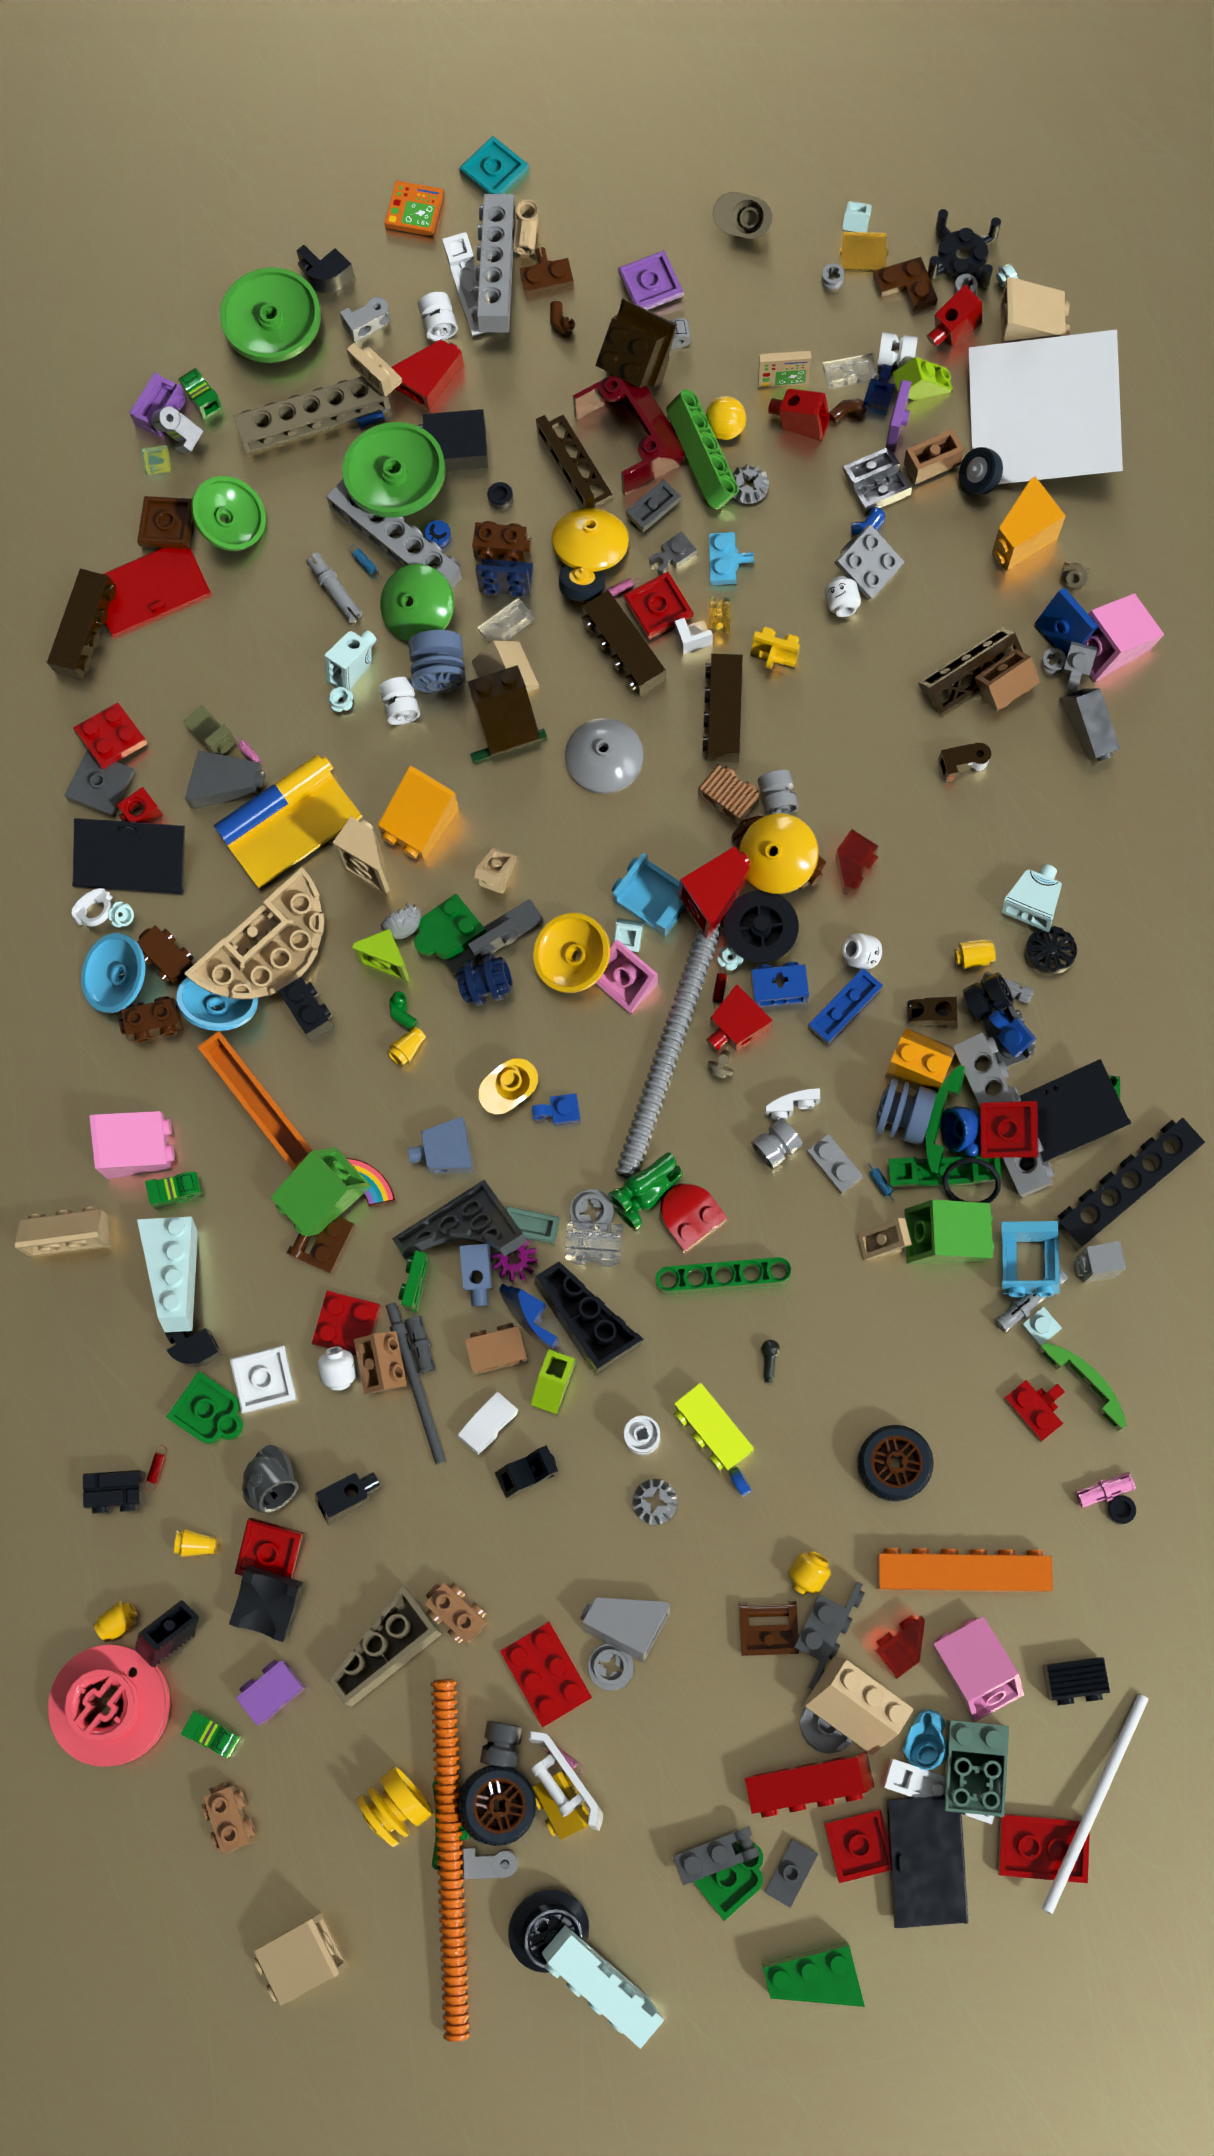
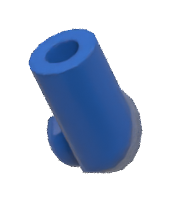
M874 507L870 510V514L865 521L851 522V535H859L868 525H872L877 531L885 520L883 510L879 507Z

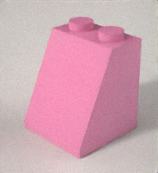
M1135 593L1093 609L1088 614L1098 625V628L1085 643V645L1097 647L1090 676L1094 682L1100 680L1151 650L1163 637L1164 633Z
M161 1111L89 1115L95 1169L105 1178L113 1179L172 1169L171 1161H175L173 1145H169L168 1135L172 1134L170 1119H166Z
M984 1616L967 1621L961 1629L954 1633L948 1632L943 1634L933 1644L937 1657L973 1722L980 1720L1024 1695L1017 1669Z

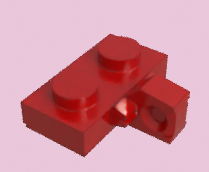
M1025 1380L1004 1398L1040 1442L1063 1424L1053 1412L1058 1408L1054 1401L1065 1393L1059 1384H1056L1047 1393L1043 1388L1036 1392L1030 1383Z

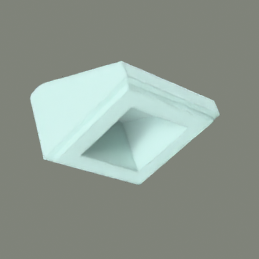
M849 201L844 214L843 230L866 233L872 205Z
M618 918L615 925L613 944L616 940H619L629 950L639 952L644 922Z

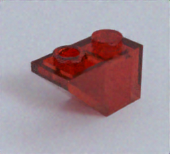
M851 829L837 849L835 857L842 893L848 896L852 889L857 891L864 880L862 874L866 869L871 870L879 859L876 855L878 845Z
M910 1615L898 1624L901 1630L893 1636L888 1632L876 1641L878 1647L874 1649V1652L894 1679H898L920 1662L925 1619L922 1615L917 1618Z

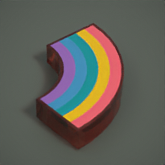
M346 1158L371 1184V1187L363 1194L369 1207L396 1202L391 1186L377 1169L361 1160Z

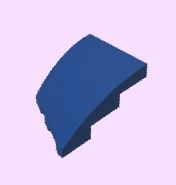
M502 1284L499 1288L500 1294L517 1322L542 1346L556 1351L560 1344L557 1336L539 1326L542 1321L541 1315L546 1308L545 1303L520 1288L508 1287Z

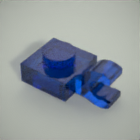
M883 364L879 379H870L863 403L865 406L888 412L895 389V384L889 383L893 366Z

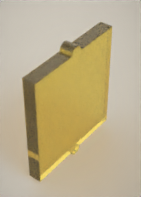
M843 232L840 255H842L844 271L874 272L875 270L885 268L886 256H888L889 252L886 249L887 233Z

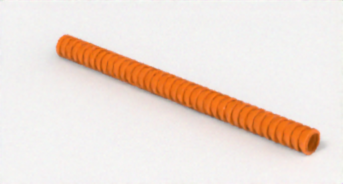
M441 1679L431 1682V1687H434V1691L431 1692V1696H434L431 1705L434 1706L432 1715H435V1719L432 1720V1724H435L432 1733L435 1734L433 1743H436V1747L433 1748V1752H436L433 1761L436 1762L434 1771H437V1775L434 1776V1780L437 1781V1784L434 1785V1789L437 1790L435 1799H438V1803L435 1804V1808L438 1809V1813L435 1814V1817L438 1818L436 1827L439 1828V1831L436 1832V1837H439L436 1846L439 1847L437 1856H440V1860L437 1861V1865L440 1866L437 1874L441 1878L438 1880V1884L441 1885V1888L438 1889V1894L441 1895L438 1903L442 1905L439 1908V1913L442 1914V1917L439 1918V1922L442 1923L439 1931L443 1933V1936L440 1937V1942L443 1943V1946L440 1947V1951L443 1952L440 1959L444 1962V1965L441 1966V1971L444 1972L441 1980L444 1981V1984L441 1987L445 1991V1994L442 1995V2000L445 2001L442 2009L445 2010L443 2019L446 2020V2023L443 2024V2029L446 2030L443 2038L450 2042H458L470 2037V2032L467 2031L470 2023L466 2021L469 2018V2013L466 2012V2009L469 2008V2003L466 2002V1999L469 1996L465 1992L468 1989V1984L465 1983V1980L468 1979V1975L465 1973L467 1964H464V1961L467 1959V1955L464 1954L467 1946L463 1942L466 1940V1936L463 1935V1932L466 1930V1926L463 1925L466 1917L462 1915L465 1912V1907L462 1906V1903L465 1902L462 1893L465 1890L461 1887V1884L464 1883V1878H461V1874L464 1873V1869L461 1868L463 1859L460 1858V1855L463 1854V1850L460 1849L463 1841L460 1840L462 1831L459 1830V1827L462 1826V1823L459 1821L458 1798L460 1796L458 1789L461 1788V1785L457 1783V1779H460V1774H457V1770L460 1769L457 1760L460 1758L459 1755H456V1751L459 1750V1746H456L459 1737L456 1736L458 1727H455V1723L458 1722V1718H455L458 1709L455 1708L457 1699H454V1695L457 1694V1690H454L457 1681H454V1679Z

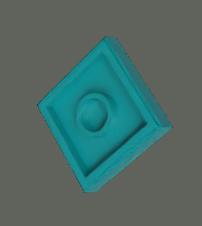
M494 136L486 141L459 167L460 173L485 194H504L529 170V165Z

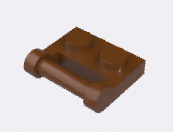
M337 1217L319 1233L309 1254L303 1252L309 1236L306 1237L299 1233L293 1247L290 1246L286 1254L332 1275L355 1224Z
M788 1601L787 1604L748 1606V1603H739L741 1656L799 1654V1650L794 1648L798 1640L796 1601ZM788 1616L789 1625L749 1626V1617Z

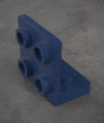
M482 559L481 565H476L475 569L479 592H484L487 595L509 594L512 597L530 596L533 563Z

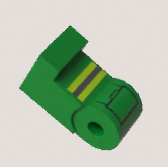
M196 368L178 378L182 388L203 420L223 409L217 393L204 380ZM213 402V405H212L211 408H209V409H204V407L208 406L209 404H211V403Z
M186 1172L160 1180L152 1179L145 1181L150 1205L155 1209L186 1202L189 1199L202 1195L197 1172Z
M200 1710L192 1712L181 1732V1735L206 1748H210L226 1758L231 1757L241 1739L239 1734Z

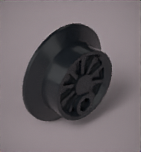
M757 890L745 893L733 902L725 915L723 927L728 945L738 956L750 962L768 963L780 959L791 950L798 936L799 922L794 908L784 897L779 894Z
M545 1889L526 1897L513 1912L508 1927L509 1944L517 1960L533 1971L548 1973L549 1971L545 1968L547 1962L542 1952L565 1925L587 1943L589 1920L582 1904L571 1894L558 1889Z

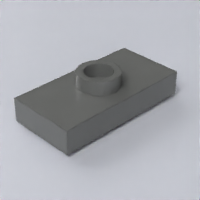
M792 1839L765 1893L791 1908L818 1853Z

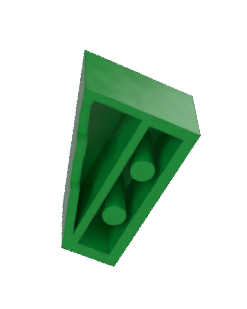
M848 1942L762 1963L770 1999L865 2007Z

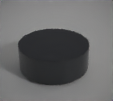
M504 482L492 484L487 492L488 502L495 509L509 507L513 501L511 487Z
M1118 1495L1107 1503L1106 1513L1112 1522L1126 1524L1134 1519L1136 1506L1131 1498Z

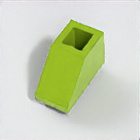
M917 357L893 372L897 391H899L901 381H911L909 399L912 400L953 391L950 381L951 375L947 368Z
M548 1349L537 1379L531 1406L557 1415L576 1364L575 1358Z

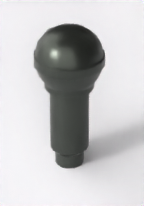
M767 1340L761 1347L763 1357H765L763 1377L765 1382L773 1383L775 1361L780 1352V1346L775 1340Z

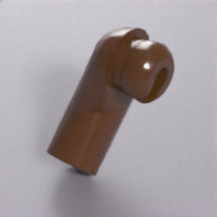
M552 301L550 303L551 326L562 334L571 333L575 328V321L572 318L569 320V317L562 316V302Z
M859 398L841 401L829 412L830 420L836 423L845 414L852 411L856 417L862 416L867 411L866 406L863 404L864 401Z
M762 815L741 821L731 838L737 848H740L743 836L749 827L762 818Z

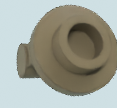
M1064 562L1061 574L1063 583L1071 588L1081 587L1087 581L1090 568L1080 563Z
M722 1051L718 1062L708 1061L707 1066L711 1068L710 1073L721 1078L733 1074L734 1071L725 1066L731 1058L729 1051Z

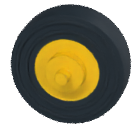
M567 565L561 569L559 588L566 597L575 601H591L603 593L605 587L603 571L590 572L585 568L576 570Z

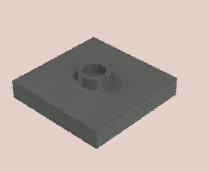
M87 750L64 796L66 799L114 817L118 809L117 804L122 801L135 774V770L118 762L102 770Z

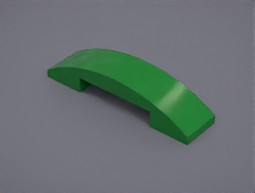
M959 1065L955 1068L936 1094L926 1130L927 1158L931 1172L934 1175L939 1174L945 1151L944 1146L937 1145L935 1142L948 1094L959 1096L966 1071L965 1066Z
M981 1153L973 1157L991 1164L997 1170L1001 1179L1000 1158L983 1159L981 1158ZM944 1157L938 1175L932 1174L928 1158L888 1159L890 1187H943L942 1179L946 1168L956 1160L971 1157ZM974 1163L957 1166L948 1177L949 1186L995 1181L992 1173L987 1168Z

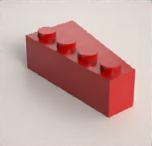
M867 1752L857 1753L852 1758L838 1757L823 1761L820 1764L813 1762L796 1766L794 1769L784 1768L750 1775L745 1778L751 1813H761V1818L778 1815V1809L789 1807V1812L802 1811L807 1809L806 1804L817 1802L818 1807L835 1804V1798L845 1797L846 1802L863 1799L862 1793H866L875 1787Z

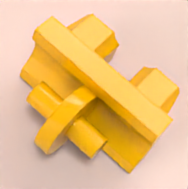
M765 626L760 632L755 631L750 651L751 655L767 660L766 668L772 669L774 663L795 668L800 649L798 636L788 634L784 639L775 637L776 632L773 629Z

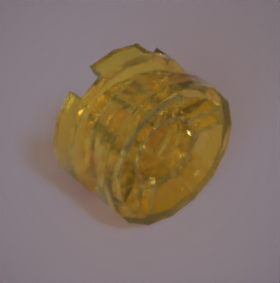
M710 597L709 630L712 633L722 631L723 634H730V597H724L723 600Z

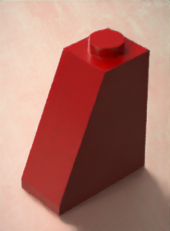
M440 339L395 364L391 368L402 378V383L395 390L430 410L464 365L460 348L453 343L448 344Z

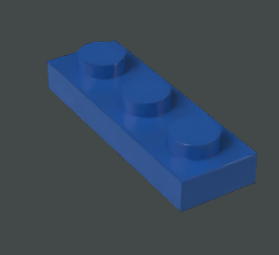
M861 969L808 1024V1028L828 1045L882 989L883 985L868 971Z

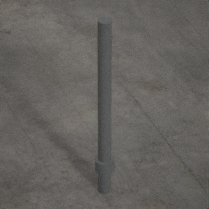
M396 1302L386 1305L392 1325L389 1328L391 1332L397 1331L401 1357L435 1465L446 1462L444 1452L406 1336L408 1334L406 1324L401 1320Z

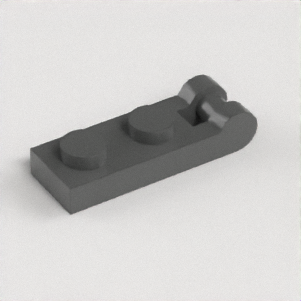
M748 1826L672 1856L682 1884L687 1885L759 1856L758 1848L753 1846L750 1838L752 1835L750 1827ZM736 1841L740 1842L743 1852L738 1854L734 1853L731 1844Z

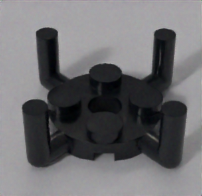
M941 209L938 212L936 231L943 240L939 244L938 257L932 256L929 261L927 273L930 280L937 278L943 273L951 278L959 277L962 274H970L976 278L982 288H987L993 271V267L990 264H986L989 254L987 245L998 238L1001 225L1000 218L994 217L991 220L989 233L983 237L974 233L970 228H962L951 233L946 227L948 211ZM963 251L969 257L961 259L956 256V253Z

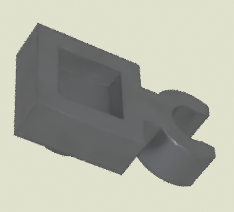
M681 531L662 544L661 550L663 553L653 554L649 558V563L651 565L655 562L663 563L662 566L657 568V573L662 575L666 573L671 563L677 569L697 555V549Z

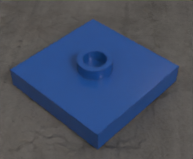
M1065 588L1057 592L1035 622V625L1055 648L1065 653L1066 658L1071 641L1085 644L1098 628V625Z

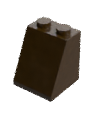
M518 665L467 681L476 717L491 758L541 741L527 689Z

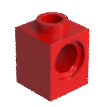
M144 787L117 804L122 812L118 815L122 821L153 823L163 816L159 807ZM137 808H144L141 814L133 815L134 810Z

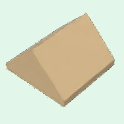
M493 640L472 660L478 678L518 665L527 692L539 688V684L519 641Z

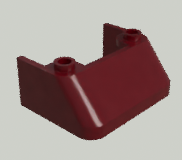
M609 376L573 395L574 416L578 420L609 402L623 399L646 436L638 445V454L642 461L621 472L622 492L626 495L680 466L685 461L686 455L674 428L647 386L638 388L616 376Z

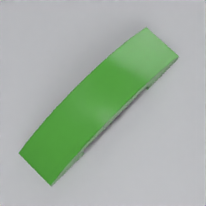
M1044 1343L1037 1349L1056 1370L1066 1363L1105 1403L1098 1412L1117 1431L1126 1426L1124 1413L1117 1397L1107 1382L1092 1366L1072 1352L1053 1344Z

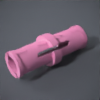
M1127 1472L1112 1479L1098 1480L1097 1484L1077 1490L1075 1494L1081 1508H1085L1104 1500L1106 1502L1113 1500L1112 1497L1135 1490L1136 1487L1132 1476Z

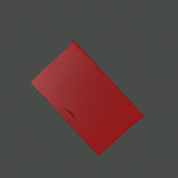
M161 548L103 573L108 575L116 585V596L110 602L108 619L106 621L112 637L211 595L191 548Z

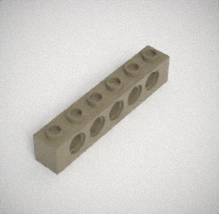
M361 375V377L339 381L337 384L329 387L316 388L312 392L303 395H293L287 400L277 403L271 402L261 408L242 411L240 414L235 415L234 418L245 452L249 454L337 427L352 420L356 421L358 417L380 410L391 409L388 397L380 394ZM359 394H364L362 397H356ZM336 401H339V402H340V403L337 404V405H332V403H334V402H336ZM310 409H316L314 412H308ZM292 416L288 420H283L285 417ZM262 424H268L265 427H259Z

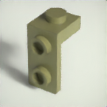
M200 706L183 721L185 726L211 753L222 755L237 743L231 730L225 724L221 725L204 706Z

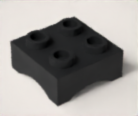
M249 1565L244 1570L238 1598L229 1625L257 1631L272 1639L283 1642L289 1634L303 1582Z

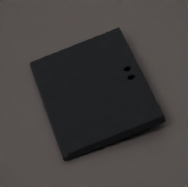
M74 818L72 886L184 894L185 825Z
M1101 1059L1020 1095L1021 1101L1038 1102V1138L1044 1151L1040 1152L1044 1162L1131 1124V1120L1123 1108ZM1024 1158L1022 1160L1024 1171L1033 1168L1035 1165L1034 1158Z
M945 1795L887 1799L894 1928L958 1923L968 1924L962 1813L945 1811Z

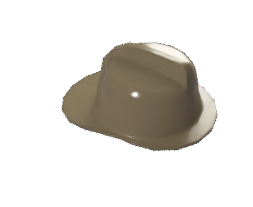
M729 192L717 199L713 207L715 224L720 230L747 239L759 238L769 230L772 223L770 207L764 200L739 192Z

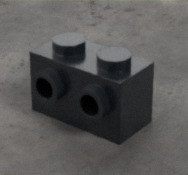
M302 977L278 990L310 1042L333 1029L328 1020L333 1016L324 1003L319 1005L315 997L319 994L311 982L306 984Z

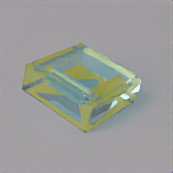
M167 445L142 449L146 475L172 472Z

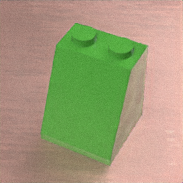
M336 1147L311 1151L270 1198L276 1203L278 1211L291 1219L294 1223V1228L300 1234L308 1237L322 1232L329 1223L333 1222L371 1187V1184Z
M932 1199L905 1209V1220L912 1245L906 1247L907 1263H970L993 1258V1216L990 1203Z

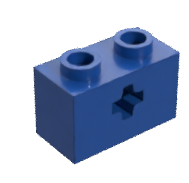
M798 962L784 963L783 967L773 968L772 965L765 964L751 970L753 1001L759 1007L808 1003L809 991L805 964L799 965ZM776 980H781L783 987L779 988Z

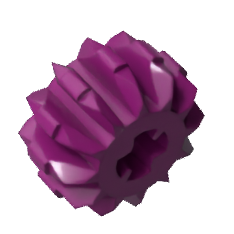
M528 1239V1242L506 1256H503L501 1253L491 1254L492 1260L499 1261L492 1265L494 1271L501 1270L499 1278L504 1279L509 1273V1281L514 1283L515 1275H519L522 1282L526 1280L523 1274L524 1271L533 1275L534 1270L528 1265L538 1264V1260L531 1257L537 1251L535 1248L527 1249L530 1245ZM515 1253L519 1254L520 1263L516 1265L514 1262L513 1265H510L509 1256L513 1254L515 1257Z

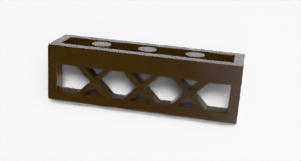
M545 415L537 418L536 426L539 436L583 508H595L612 499L613 494L565 416L561 415L551 421H548ZM562 424L566 431L564 438L558 437L553 428ZM566 445L577 448L576 458L570 457L565 449ZM578 465L589 468L590 474L588 478H584L577 468ZM590 485L600 487L604 494L594 498Z
M1002 627L918 682L921 691L930 695L938 713H944L979 690L974 677L982 672L986 662L989 660L995 663L1003 658L1005 650L1011 646L1014 650L1018 649L1023 652L1016 633ZM968 674L973 675L971 685L966 689L960 688L963 677ZM946 688L952 689L949 700L942 704L938 693Z

